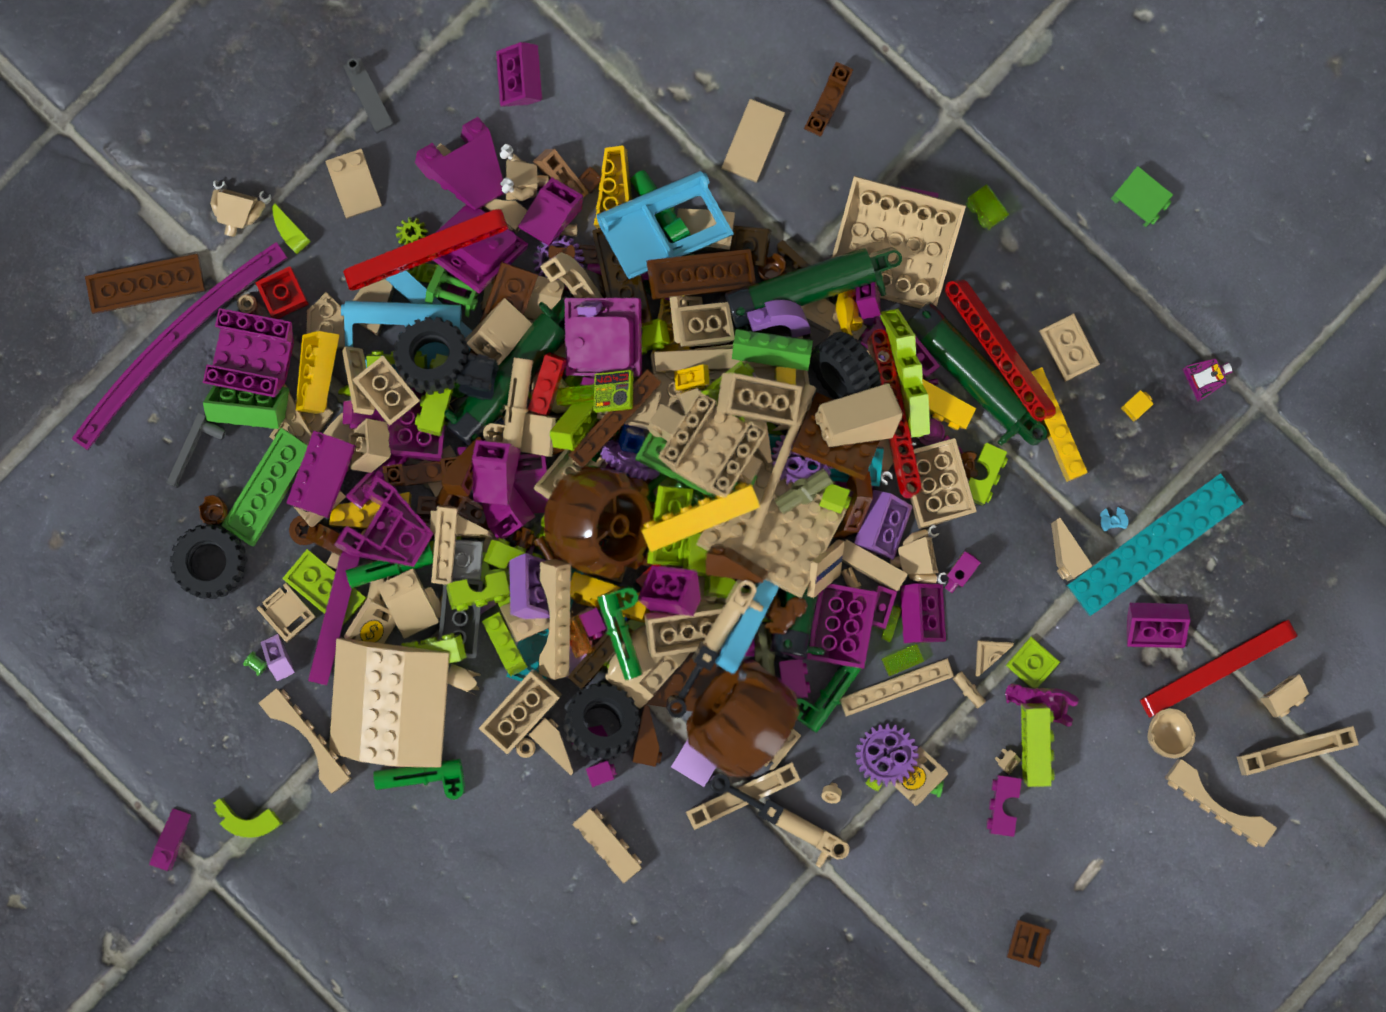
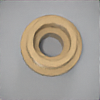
M245 294L239 298L237 305L241 312L249 314L256 309L257 301L252 295ZM250 301L251 305L249 307H245V302Z
M521 739L516 745L518 755L523 758L531 757L535 753V744L530 739ZM523 745H529L530 749L528 752L523 751Z

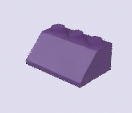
M873 490V499L854 544L867 551L894 560L913 506L891 493Z
M526 553L510 560L511 615L523 619L550 618L547 597L540 582V562L546 560Z

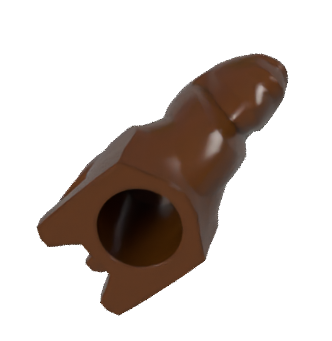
M775 595L767 610L768 613L765 614V617L772 621L767 623L765 628H769L770 633L786 634L787 629L794 624L796 617H801L805 613L807 608L805 599L792 597L788 600L786 607H781V598Z

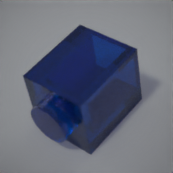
M624 424L618 441L621 450L638 454L643 445L645 435L642 428Z

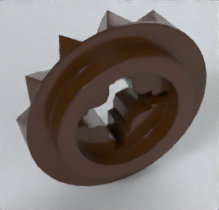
M301 515L297 516L290 524V537L299 545H311L313 542L305 539L307 534L301 535L302 530L298 527L299 525L306 527L308 524Z

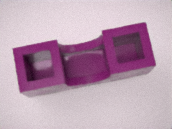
M996 775V779L992 780L991 790L994 791V797L990 798L989 810H992L991 818L988 817L986 829H989L990 834L1015 836L1017 818L1007 816L1004 813L1003 803L1007 798L1020 797L1022 779Z

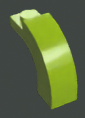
M219 798L214 802L216 813L221 818L225 817L219 824L228 832L240 837L252 838L271 833L283 824L271 808H268L253 820H245L237 816L223 798Z

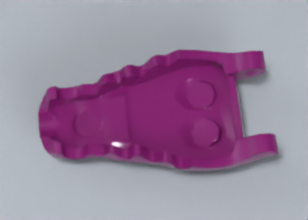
M1012 683L1008 685L1005 693L1008 704L1014 702L1016 705L1021 706L1023 703H1045L1050 708V711H1053V722L1061 723L1068 727L1072 726L1073 718L1067 715L1069 705L1077 706L1079 699L1065 690L1057 688H1029Z

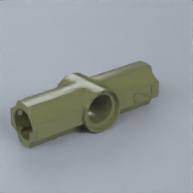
M823 468L807 479L801 478L795 481L790 490L774 499L780 511L785 514L801 503L808 504L813 501L816 494L831 485L833 481Z
M760 624L755 633V661L775 676V655L769 652L772 634L769 632V628H765L766 624Z

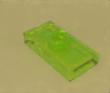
M594 385L559 388L556 399L557 405L594 402Z

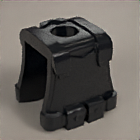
M470 353L464 369L456 378V383L460 384L459 391L473 398L492 400L495 379L499 370L497 360L486 355Z

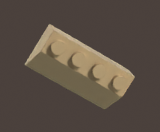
M538 276L524 316L527 319L536 320L541 313L544 314L539 307L540 302H544L552 309L563 298L565 284L561 280L550 282L548 278ZM495 279L484 290L482 310L486 306Z

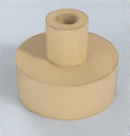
M831 783L823 788L821 796L828 803H838L841 799L842 791L836 783Z

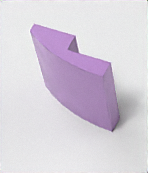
M688 740L671 766L705 787L716 768L708 759L688 744Z

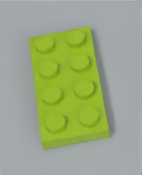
M658 486L654 513L655 522L662 520V516L667 513L673 512L674 515L681 512L680 508L691 505L694 489ZM686 538L652 552L649 550L647 563L682 566Z
M307 549L282 579L325 614L335 571ZM355 588L351 590L342 627L367 599Z

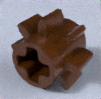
M521 527L520 531L514 532L512 540L516 542L517 546L529 550L530 546H536L534 541L538 537L534 536L535 531Z

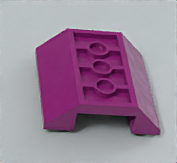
M219 308L215 327L220 329L213 365H206L203 383L276 398L286 382L294 346L292 322Z

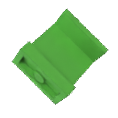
M1137 166L1111 200L1116 204L1118 201H1121L1146 221L1143 225L1147 227L1149 223L1153 225L1160 217L1158 212L1161 209L1165 211L1172 203L1169 199L1173 194Z

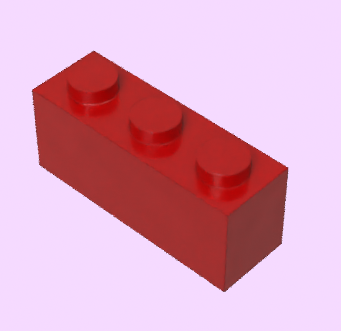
M552 353L545 355L528 410L545 416L551 413L567 358Z

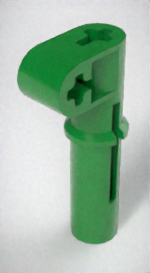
M645 170L637 172L630 179L631 184L640 196L658 189ZM674 207L654 215L672 243L691 236L684 222L674 213Z
M430 542L426 545L414 567L377 560L347 569L346 575L350 587L354 588L393 575H400L411 569L433 564L434 556Z
M627 586L597 596L608 629L606 634L610 635L624 680H630L643 675L628 630L630 625L626 623L622 610L630 608L637 603L638 594L632 587ZM620 592L622 598L625 597L626 592L630 595L633 594L630 597L631 601L627 602L626 599H623L624 606L620 607L616 593ZM613 617H616L629 656L627 658L625 657L617 630L615 628L612 619Z
M841 665L825 689L820 690V696L813 705L803 699H797V703L802 705L801 709L803 711L808 707L810 708V711L803 720L801 717L804 713L799 712L797 721L813 732L818 733L833 709L841 704L840 699L862 668ZM847 673V676L844 678V680L842 681V683L840 684V686L838 687V689L835 691V693L833 694V696L830 698V700L828 701V703L826 704V706H825L824 709H823V708H822L823 705L825 704V702L827 701V699L831 696L832 692L834 691V689L836 688V686L839 684V682L841 681V679L843 678V676Z
M461 759L442 761L441 767H398L373 772L376 790L423 783L426 786L430 782L443 781L445 795L450 799L460 798L465 791ZM437 771V773H431V774H425V775H418V776H411V777H404V778H397V779H396L397 776H404V775H411V774H418V773H425V772ZM460 778V781L455 783V787H459V790L455 793L454 790L450 789L453 786V782L447 783V780Z

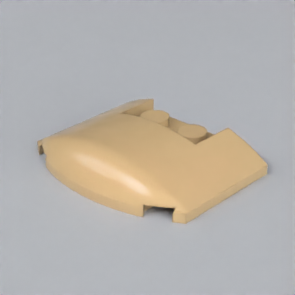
M646 625L637 628L631 635L643 675L630 680H624L616 653L610 659L608 675H605V679L608 682L618 686L617 690L621 691L624 689L627 692L626 696L628 698L632 697L635 701L634 705L638 706L639 709L653 697L655 692L690 654V652L652 658L648 649ZM623 644V645H622V648H623L625 657L627 658V657H629V656H628V653H627L625 644Z

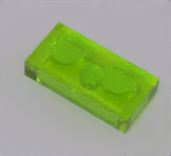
M917 644L881 659L888 677L925 662Z

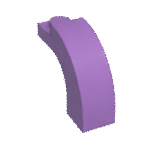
M792 301L765 302L764 308L747 312L753 332L771 326L784 325L789 328L792 337L797 338L811 333L803 309Z

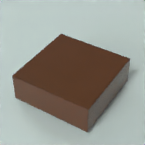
M591 166L578 178L589 193H592L601 182V176Z

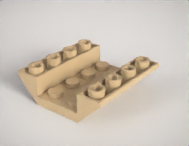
M699 392L658 458L675 473L705 491L727 498L767 431L752 422L746 424L733 415L716 412V401Z

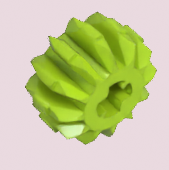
M408 217L409 223L402 220L403 227L397 226V230L400 232L396 233V237L401 238L398 241L399 244L405 243L406 245L426 237L424 235L428 234V229H423L426 226L425 223L419 224V218H416L413 222L412 218ZM414 230L416 235L410 237L408 232H413Z

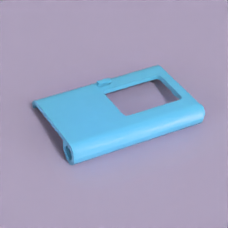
M696 172L596 215L601 230L629 279L648 272L646 262L648 260L685 256L734 234L708 188L710 181L706 173ZM701 196L712 214L716 225L677 242L670 243L654 215L694 197Z
M346 300L345 304H341V316H344L345 346L353 347L354 323L404 326L410 324L412 326L415 324L414 320L420 319V321H423L425 317L431 316L432 320H435V317H441L443 322L449 320L453 323V326H457L460 329L462 306ZM438 342L428 343L418 350L422 351V354H427V369L430 368L432 358L435 359L436 354L449 356L450 353L448 346ZM364 357L367 368V357ZM392 364V367L399 374L396 365Z

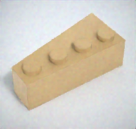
M591 808L573 825L581 831L587 842L592 844L600 857L606 861L613 872L625 883L642 868L640 866L642 861L635 853L631 855L628 852L629 846L623 839L620 841L615 836L617 832L610 824L606 826L602 821L604 816L599 810L596 809L594 811Z

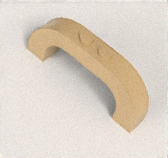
M559 253L540 266L550 282L556 279L561 280L575 298H603L585 270L571 256Z

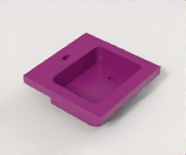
M465 205L436 232L482 215L485 212L481 209L475 211L468 205ZM507 229L502 233L436 258L433 261L477 293H481L496 278L501 261L511 264L527 249L528 243Z
M565 298L566 376H595V374L626 370H632L633 376H642L641 298ZM583 301H601L605 311L600 310L596 316L585 317V315H578L577 307Z

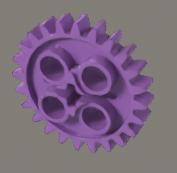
M783 435L780 436L782 442L776 441L775 443L778 448L775 447L772 450L774 453L772 460L775 461L772 463L773 468L785 440ZM790 451L789 459H787L780 480L786 478V485H789L798 479H807L823 468L830 476L831 471L829 469L833 468L805 457V460H801L802 455ZM791 464H795L798 466V468L796 470H791L788 466ZM815 465L817 466V469L810 470L808 466Z
M611 439L601 450L602 458L606 459V463H610V467H615L616 471H623V473L629 474L630 477L636 476L638 479L642 477L644 480H647V478L652 480L653 478L656 479L660 474L659 471L635 460L641 448L639 445H633L632 442L628 444L625 440L621 442L618 439L616 441Z
M889 724L886 725L885 729L879 725L878 731L872 727V734L865 732L866 739L860 738V742L863 745H857V749L861 751L856 752V757L860 758L856 760L857 765H862L859 771H865L864 778L871 776V783L876 779L878 786L882 782H885L886 787H888L889 782L896 786V780L903 783L902 777L909 779L908 772L914 773L915 770L912 766L918 765V762L914 760L919 758V754L914 753L918 750V746H912L915 743V739L909 740L910 733L904 735V728L897 731V725L893 729H890ZM893 739L896 741V744L888 746L886 742ZM876 748L879 750V753L871 755L869 751ZM887 752V754L890 755V758L884 756V753ZM897 756H904L906 758L901 763L895 760ZM880 765H887L889 767L884 772L878 769Z

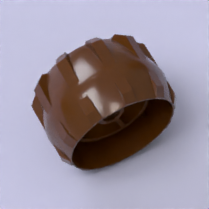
M585 466L580 471L564 476L547 500L544 515L545 538L554 551L556 559L569 563L571 567L583 573L597 574L608 578H619L624 572V567L637 569L642 565L645 559L642 554L648 545L641 528L644 527V523L654 520L656 502L649 501L646 497L649 493L648 484L642 479L627 476L626 473L597 466ZM606 535L611 536L605 545L599 546L598 542Z
M742 661L733 674L726 670L717 675L704 693L698 697L693 712L686 723L688 744L728 776L748 777L766 765L790 736L799 715L796 694L779 678L772 675L756 661Z

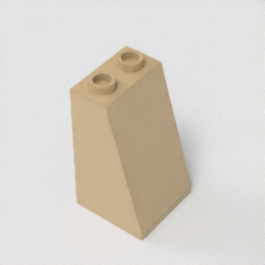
M885 384L821 404L815 419L816 423L820 425L822 437L826 440L828 447L893 438L902 417V412L890 385Z

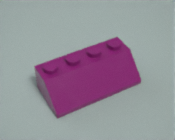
M313 431L287 504L329 518L356 446L332 436Z

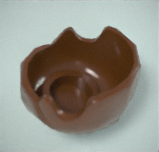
M774 253L773 256L767 257L765 267H758V274L763 281L786 274L787 265L783 256Z
M215 495L204 497V502L199 506L200 518L203 523L215 526L221 524L227 517L228 507L223 499Z

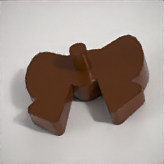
M551 245L548 250L550 259L559 253H565L573 259L576 255L573 245H569L566 248H557Z
M974 451L960 453L961 460L964 462L963 466L966 477H977L979 474L975 468L977 453Z

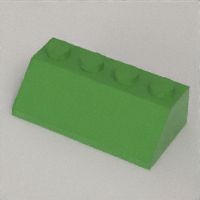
M737 328L733 343L732 359L808 371L813 340Z
M213 385L203 401L206 420L217 423L279 429L286 416L289 388L282 387L275 398Z

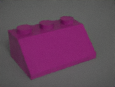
M519 42L496 51L500 106L530 105L542 101L538 45Z
M652 566L639 594L638 601L650 611L694 616L701 600L697 572L695 570Z
M943 584L901 585L900 596L904 643L946 642Z
M1129 603L1127 647L1185 648L1190 624L1188 605Z

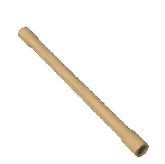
M805 384L800 397L796 426L790 425L759 504L760 507L757 509L752 525L743 542V545L752 549L755 547L762 523L808 405L811 403L816 390L812 385Z

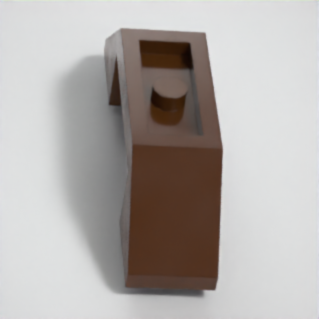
M836 61L828 82L804 130L819 137L822 136L845 91L853 69Z
M458 457L443 458L439 462L402 466V464L383 466L384 481L392 486H411L441 482L447 468Z
M869 471L864 480L849 476L846 486L854 493L833 538L843 539L859 532L873 499Z

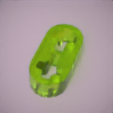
M893 605L886 629L882 632V640L891 642L901 607Z

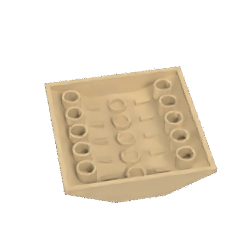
M854 176L832 258L864 247L867 249L868 254L888 247L896 248L902 255V262L897 267L882 271L886 295H880V298L916 308H922L927 302L931 301L937 307L966 205ZM891 253L888 256V261H894L897 257L896 253Z
M337 638L329 751L332 749L337 755L360 762L396 767H441L450 652Z

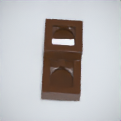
M419 496L417 515L430 529L431 511H436V508H438V504L434 502L437 497Z

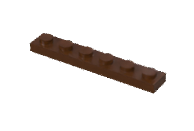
M646 370L633 384L632 409L608 411L568 456L581 468L585 467L661 385V382L651 372Z

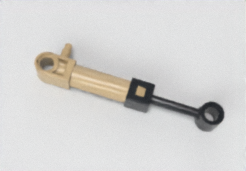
M739 579L736 581L725 600L726 604L704 642L701 641L692 656L693 661L696 663L695 668L679 695H671L666 701V708L670 716L674 718L684 716L687 711L686 696L702 669L705 668L709 671L712 669L720 655V649L740 615L745 613L748 606L760 612L763 610L764 607L753 600L756 594V587L753 581ZM743 585H750V590L743 593L741 592V587ZM678 702L681 704L678 710L671 708L674 703Z
M716 773L710 778V787L714 792L719 794L728 792L759 809L757 813L759 817L821 850L822 852L817 859L816 866L822 867L828 855L835 859H844L848 855V844L837 836L815 826L768 798L764 802L753 798L730 785L728 777L722 773ZM723 778L725 785L720 789L716 788L714 785L715 780ZM837 844L843 845V851L840 854L834 853V846Z

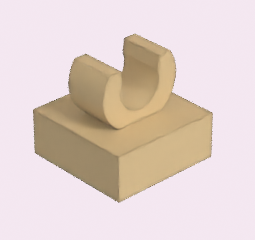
M1002 749L1001 751L1005 756L1003 759L995 757V760L999 763L998 765L1001 769L1010 775L1021 759L1012 750Z

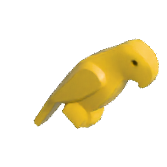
M855 289L838 294L836 303V314L841 331L852 335L851 331H857L863 326V320L858 316L857 303L854 301L856 299Z

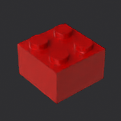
M290 266L255 282L273 319H279L309 305L300 283Z

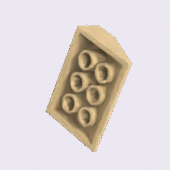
M956 439L914 449L921 481V490L914 497L910 498L918 528H926L977 512ZM903 465V470L906 473H910L909 467ZM907 484L908 490L914 492V487L911 484Z

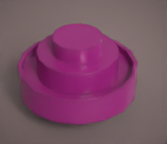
M929 418L930 434L919 437L918 440L921 444L928 446L942 441L945 430L940 421Z

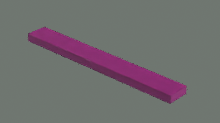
M344 551L339 556L308 681L323 685L328 684L336 653V639L340 637L352 590L347 579L346 570L357 567L360 558L349 555Z

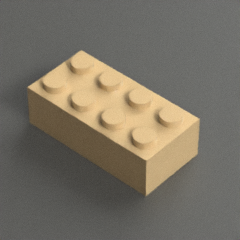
M722 373L716 412L781 425L796 426L802 387L735 373Z
M722 603L698 606L694 616L663 612L644 614L648 649L652 658L696 651L701 641L704 642L724 608Z
M532 669L479 729L508 755L562 694L535 669Z

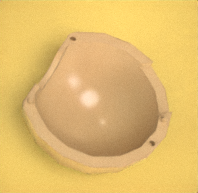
M1169 708L1161 710L1153 717L1147 736L1149 744L1156 753L1162 757L1175 759L1183 757L1191 751L1195 743V732L1186 714L1180 710Z

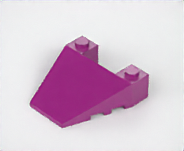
M479 117L463 125L460 137L466 143L465 145L443 156L437 147L431 143L418 150L415 164L428 179H433L439 183L441 188L455 194L456 198L475 211L504 194L502 191L503 186L500 184L503 178L490 130Z
M376 477L364 496L380 505L378 511L363 535L346 526L334 546L352 556L414 567L434 533L410 508V505L404 501L392 485Z

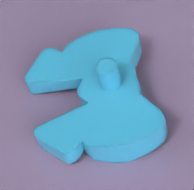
M1117 507L1116 516L1110 517L1107 509L1101 512V527L1104 531L1110 528L1120 527L1126 529L1128 527V517L1123 509Z

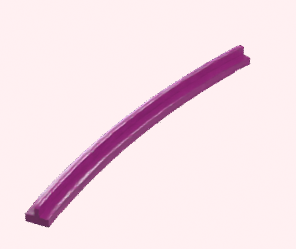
M275 242L232 272L167 327L119 377L71 439L86 450H89L131 395L172 351L217 312L219 308L223 307L256 280L288 259L278 243Z

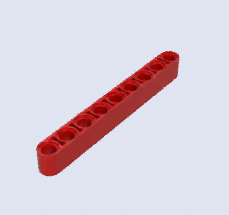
M502 209L489 211L346 268L343 273L348 288L351 291L361 289L502 233L508 229Z
M964 279L947 283L945 288L947 296L1031 416L1036 421L1052 418L1056 413L1054 404L970 284Z
M876 329L868 337L867 346L869 354L873 357V361L878 367L877 370L880 372V386L890 385L902 412V417L897 426L902 435L898 436L894 433L893 438L888 440L900 493L905 498H912L921 490L920 476L889 338L884 330ZM874 336L879 337L881 339V343H877L874 340ZM878 355H883L885 362L880 361ZM882 373H886L889 376V380H885ZM899 447H903L906 451V454H901L899 452ZM903 465L909 467L910 473H906L903 470ZM907 484H911L914 487V492L908 490Z
M1289 619L1139 701L1148 717H1152L1161 710L1169 708L1295 639L1298 635Z

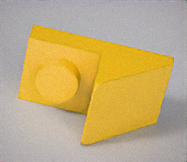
M702 364L674 371L675 390L677 391L692 388L702 390L705 389V385L710 384L708 365Z

